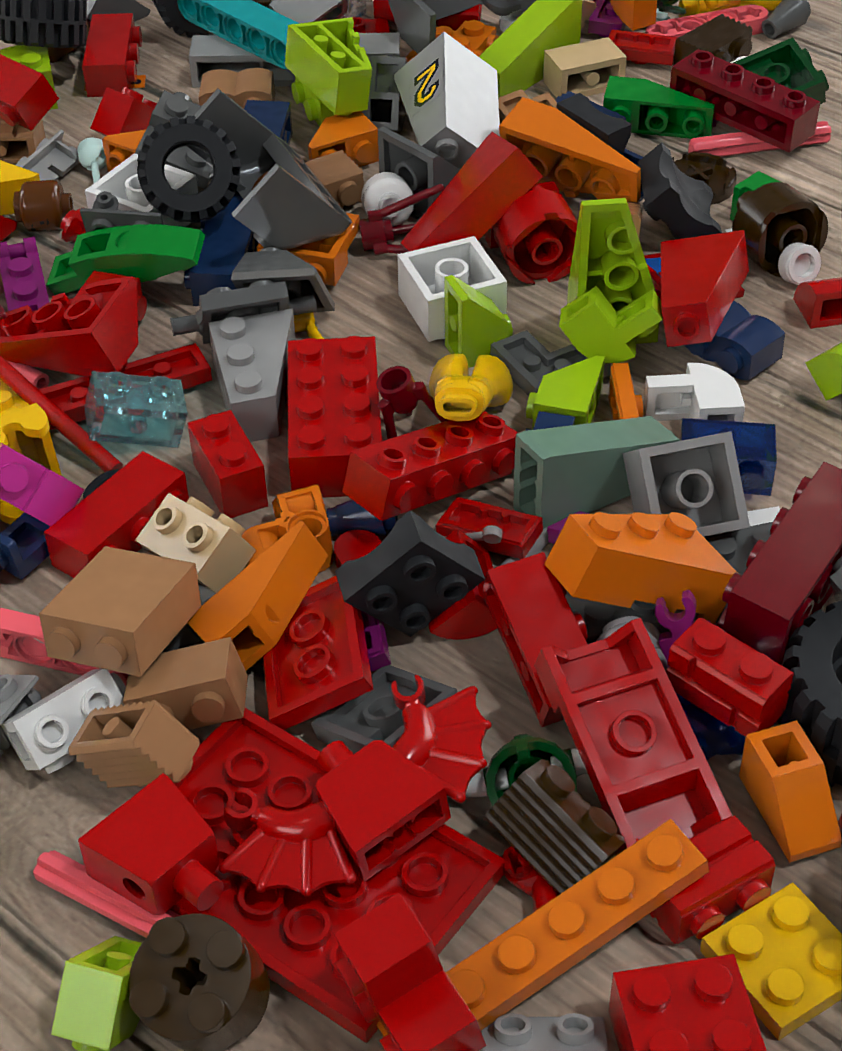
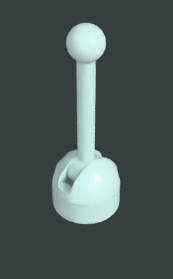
M94 137L86 138L78 145V159L83 167L92 171L93 183L101 179L99 170L106 165V156L101 139Z

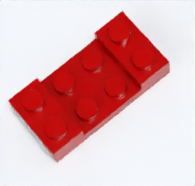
M641 617L629 621L603 640L565 651L552 645L541 648L534 667L554 713H562L601 803V809L614 820L617 826L616 833L624 838L625 843L615 852V856L669 819H672L690 839L732 816Z

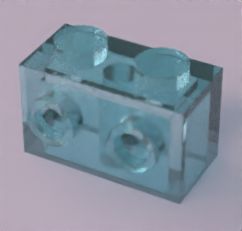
M92 371L84 405L89 441L179 448L188 414L181 380L170 379L164 376L128 375L121 372Z

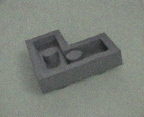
M527 330L492 343L490 355L498 357L505 363L510 371L512 380L528 396L530 392H538L543 375L588 359L573 344L550 353ZM604 363L603 378L610 375L611 363Z

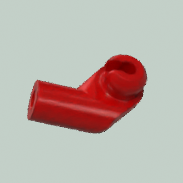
M512 846L504 851L502 858L506 859L503 867L505 870L504 875L512 885L532 897L534 912L558 896L555 890Z

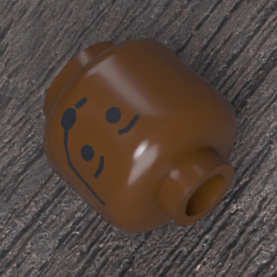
M57 180L26 181L22 184L20 191L14 192L13 205L16 221L22 222L24 227L31 232L61 230L60 225L63 218L69 211L73 210L71 193H64L62 185Z

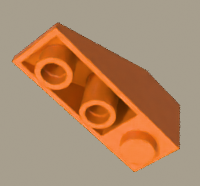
M301 520L206 601L187 623L204 643L231 637L242 664L247 671L277 644L329 555Z

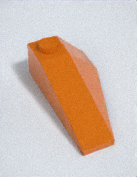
M522 97L499 125L500 137L517 146L542 174L543 177L536 184L554 181L559 191L564 192L566 197L576 198L580 193L593 194L598 200L626 198L627 202L637 203L641 198V168L557 108Z

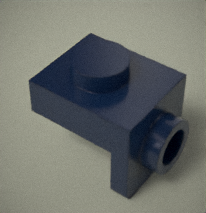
M24 512L5 530L0 532V572L4 569L22 580L49 556L44 531L50 526Z

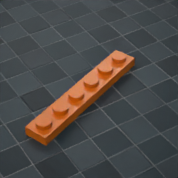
M669 819L445 973L477 1019L480 1030H483L499 1016L506 1014L709 872L708 860L673 820ZM379 1021L377 1027L382 1037H384L388 1033Z

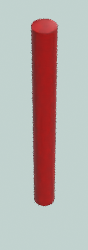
M0 356L1 381L29 405L37 403L45 411L49 423L101 470L107 472L122 468L123 464Z

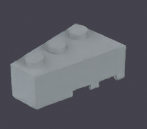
M293 308L244 317H228L224 320L208 322L213 363L226 411H232L250 442L279 437L288 385V341L296 340Z

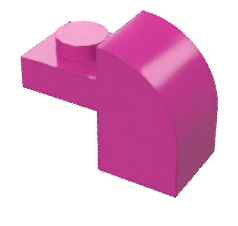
M0 443V499L49 526H52L76 506L84 492L83 488L7 445Z

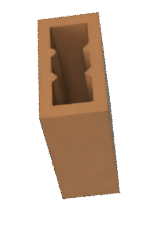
M105 546L39 613L47 656L141 677L202 606L196 563Z

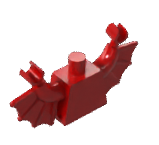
M414 675L417 691L411 696L401 695L398 692L396 680L393 681L391 691L396 706L402 710L405 727L403 734L392 747L383 740H373L355 754L343 741L338 740L328 744L317 758L318 765L326 773L315 784L318 802L295 810H282L272 806L261 808L258 806V799L251 789L240 788L236 790L234 800L240 805L247 806L249 810L244 813H237L231 808L225 807V823L236 831H245L256 824V830L221 862L219 871L224 874L231 873L244 876L256 886L258 893H264L266 890L275 888H289L302 893L306 897L329 884L354 883L356 881V874L351 863L364 882L448 821L451 818L447 796L458 803H463L466 800L465 794L469 782L481 769L487 766V761L484 759L481 747L486 731L491 728L492 724L490 720H486L480 714L476 706L477 687L469 686L427 708L423 705L426 696L424 682L420 676Z

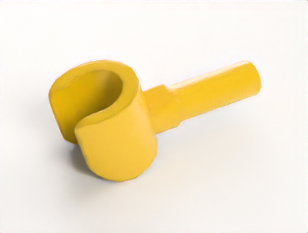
M313 312L294 315L295 333L306 331L310 338L324 339L315 325Z

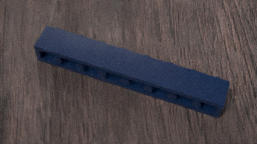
M247 100L244 110L290 145L293 134L290 102ZM238 191L235 192L234 197L224 210L210 219L201 220L200 230L204 233L205 238L199 261L196 266L184 272V285L186 289H191L193 306H199V295L207 294L208 291L214 288L229 287L232 290L237 289L231 281L232 271L246 252H257L259 242L254 238V232L231 214L244 200Z

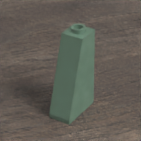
M652 416L528 430L517 433L515 436L513 509L518 512L542 517L543 529L568 517L569 514H574L578 511L585 513L596 511L631 495L622 453L678 442L680 439Z

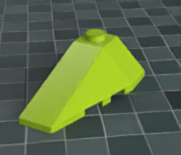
M626 198L581 201L568 282L567 305L597 286L615 311L618 312L652 289L655 291ZM659 326L646 337L639 338L636 336V344L658 342Z

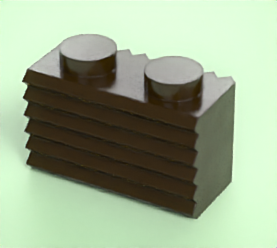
M721 14L676 39L673 65L697 49L709 51L714 56L727 62H732L741 56H749L752 50L751 38L753 29L751 26L747 27L745 23L741 25L740 21L736 22L734 18L730 20L729 16L725 17L724 14Z
M544 759L525 770L484 815V818L558 895L605 864L625 843L623 836L616 833L617 826L614 820L604 810L598 807H591L589 802L583 800L581 794L575 792L574 781L566 771L556 765H550L549 761Z

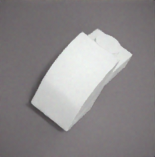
M691 362L687 363L686 374L646 376L643 401L644 417L652 416L657 421L689 419L694 438L732 431L733 441H740L745 404L739 385L727 372L708 364Z

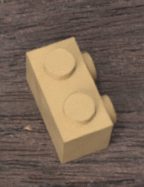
M170 493L167 494L135 539L137 543L155 556L196 563L198 583L215 593L244 569L256 551L253 546L241 537L246 530L236 521L223 513L216 520L212 517L215 512L198 499L190 496L188 501L184 502Z

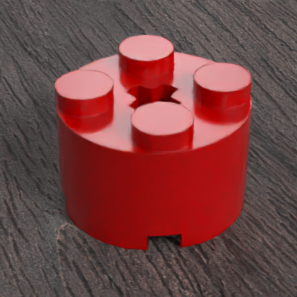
M534 185L526 194L516 199L507 209L506 213L492 226L495 241L512 274L524 283L535 284L534 280L546 278L548 282H554L570 273L578 221L568 203L560 194L551 190H545L540 185Z

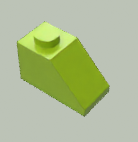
M453 275L444 277L445 346L450 354H464L468 361V368L474 367L479 355H490L492 343L513 335L512 324L508 315L502 314L492 299Z
M596 355L543 375L538 392H530L527 401L526 418L533 419L532 429L534 428L539 411L575 417L574 425L592 423L603 389L605 357Z
M113 936L65 961L51 1035L71 1040L72 1047L78 1051H109L133 1035L140 1018L130 1006L129 976L133 959L142 943Z

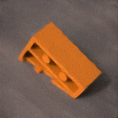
M604 512L569 514L544 563L572 597L631 608L634 600L656 604L657 598L663 597L666 607L670 612L675 613L677 609L685 610L682 603V593L689 589L696 599L698 618L702 617L705 620H710L713 625L727 604L722 601L724 590L730 578L737 572L696 530V523L688 516L678 512H671L670 514H645L641 512H634L633 514H607Z

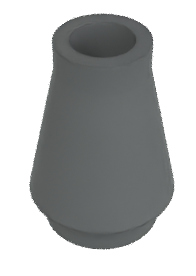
M782 0L770 16L762 22L763 33L768 38L773 39L782 33L804 25L811 14L809 2L807 0Z

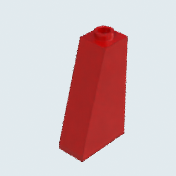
M491 132L401 241V244L409 252L472 236L479 240L506 213L510 205L526 194L543 176L517 146Z
M744 230L661 242V309L667 347L712 342L749 272Z

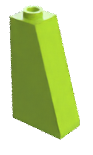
M536 0L479 56L497 70L498 98L521 89L525 91L543 80L544 50L580 43L582 0Z

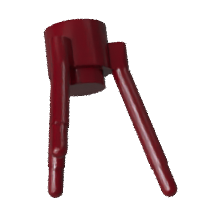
M438 184L429 189L427 188L382 209L367 211L368 218L361 219L359 222L364 251L374 250L375 255L408 252L403 245L387 243L395 242V235L408 234L416 223L392 227L391 218L384 220L383 218L442 192L444 185Z
M394 366L386 369L379 375L376 385L382 399L378 403V407L383 415L387 440L397 437L393 414L411 416L413 410L418 405V400H422L440 422L448 420L437 413L434 398L429 394L424 382H415L408 368Z

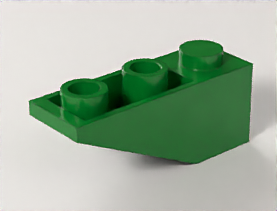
M609 76L603 107L624 116L626 121L632 124L631 133L689 139L711 136L715 104L647 79Z

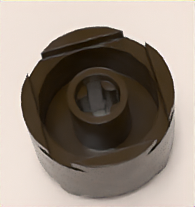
M783 182L768 183L754 191L745 192L737 201V212L734 217L732 231H745L747 257L770 274L781 277L778 270L779 257L790 244L804 243L815 247L818 252L823 248L828 235V219L825 213L820 210L816 203L791 185Z
M185 914L175 918H163L152 926L149 935L139 947L132 962L129 976V1002L131 1009L150 1030L184 1051L228 1050V1046L234 1044L243 1036L248 1037L258 1027L268 1005L270 981L257 951L232 926L211 915ZM205 976H207L204 986L196 985L198 981H203Z

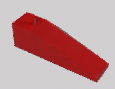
M133 276L100 280L88 284L85 289L86 294L69 299L64 292L52 296L51 302L43 305L38 310L32 311L30 306L26 305L6 312L7 317L3 320L0 319V356L9 362L84 377L98 375L113 376L118 374L127 366V360L138 346L137 282Z

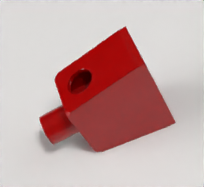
M164 773L78 839L86 873L92 879L152 915L164 914L183 897L199 911H204L213 906L223 892V882L213 874L219 865L215 835L210 826L173 781Z

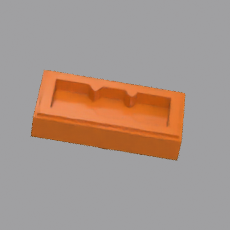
M613 363V366L610 368L608 399L612 420L643 417L642 395L634 394L628 363Z

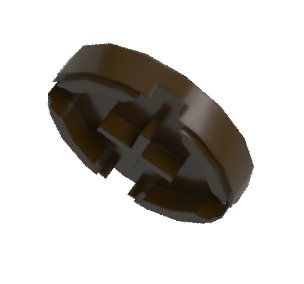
M700 152L683 154L682 159L674 161V157L672 158L676 167L681 172L693 179L704 181L712 189L713 199L711 205L721 203L733 194L737 180L736 170L733 166L731 169L727 167V161L723 158Z

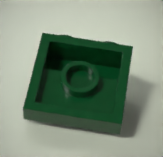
M793 37L733 62L757 75L772 78L776 83L792 90L802 91L806 96L820 101V104L826 102L825 91L829 90V85L824 72L816 70L806 48L801 49Z

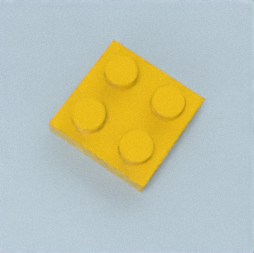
M793 882L702 937L700 951L706 958L729 954L735 955L753 1011L778 1041L842 1000V933Z

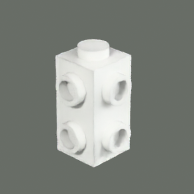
M101 668L94 669L4 721L1 727L26 770H41L44 768L47 774H50L76 758L75 755L69 756L68 748L93 709L97 708L99 710L101 707L105 709L107 706L111 708L114 705L118 707L120 704L125 706L123 698L126 686L116 673L110 674L108 670Z

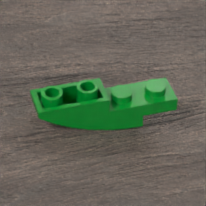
M159 224L115 226L77 235L71 252L55 257L46 286L54 295L79 291L94 270L140 278V283L153 281L161 276L180 270L185 271L198 264L205 235L198 229Z

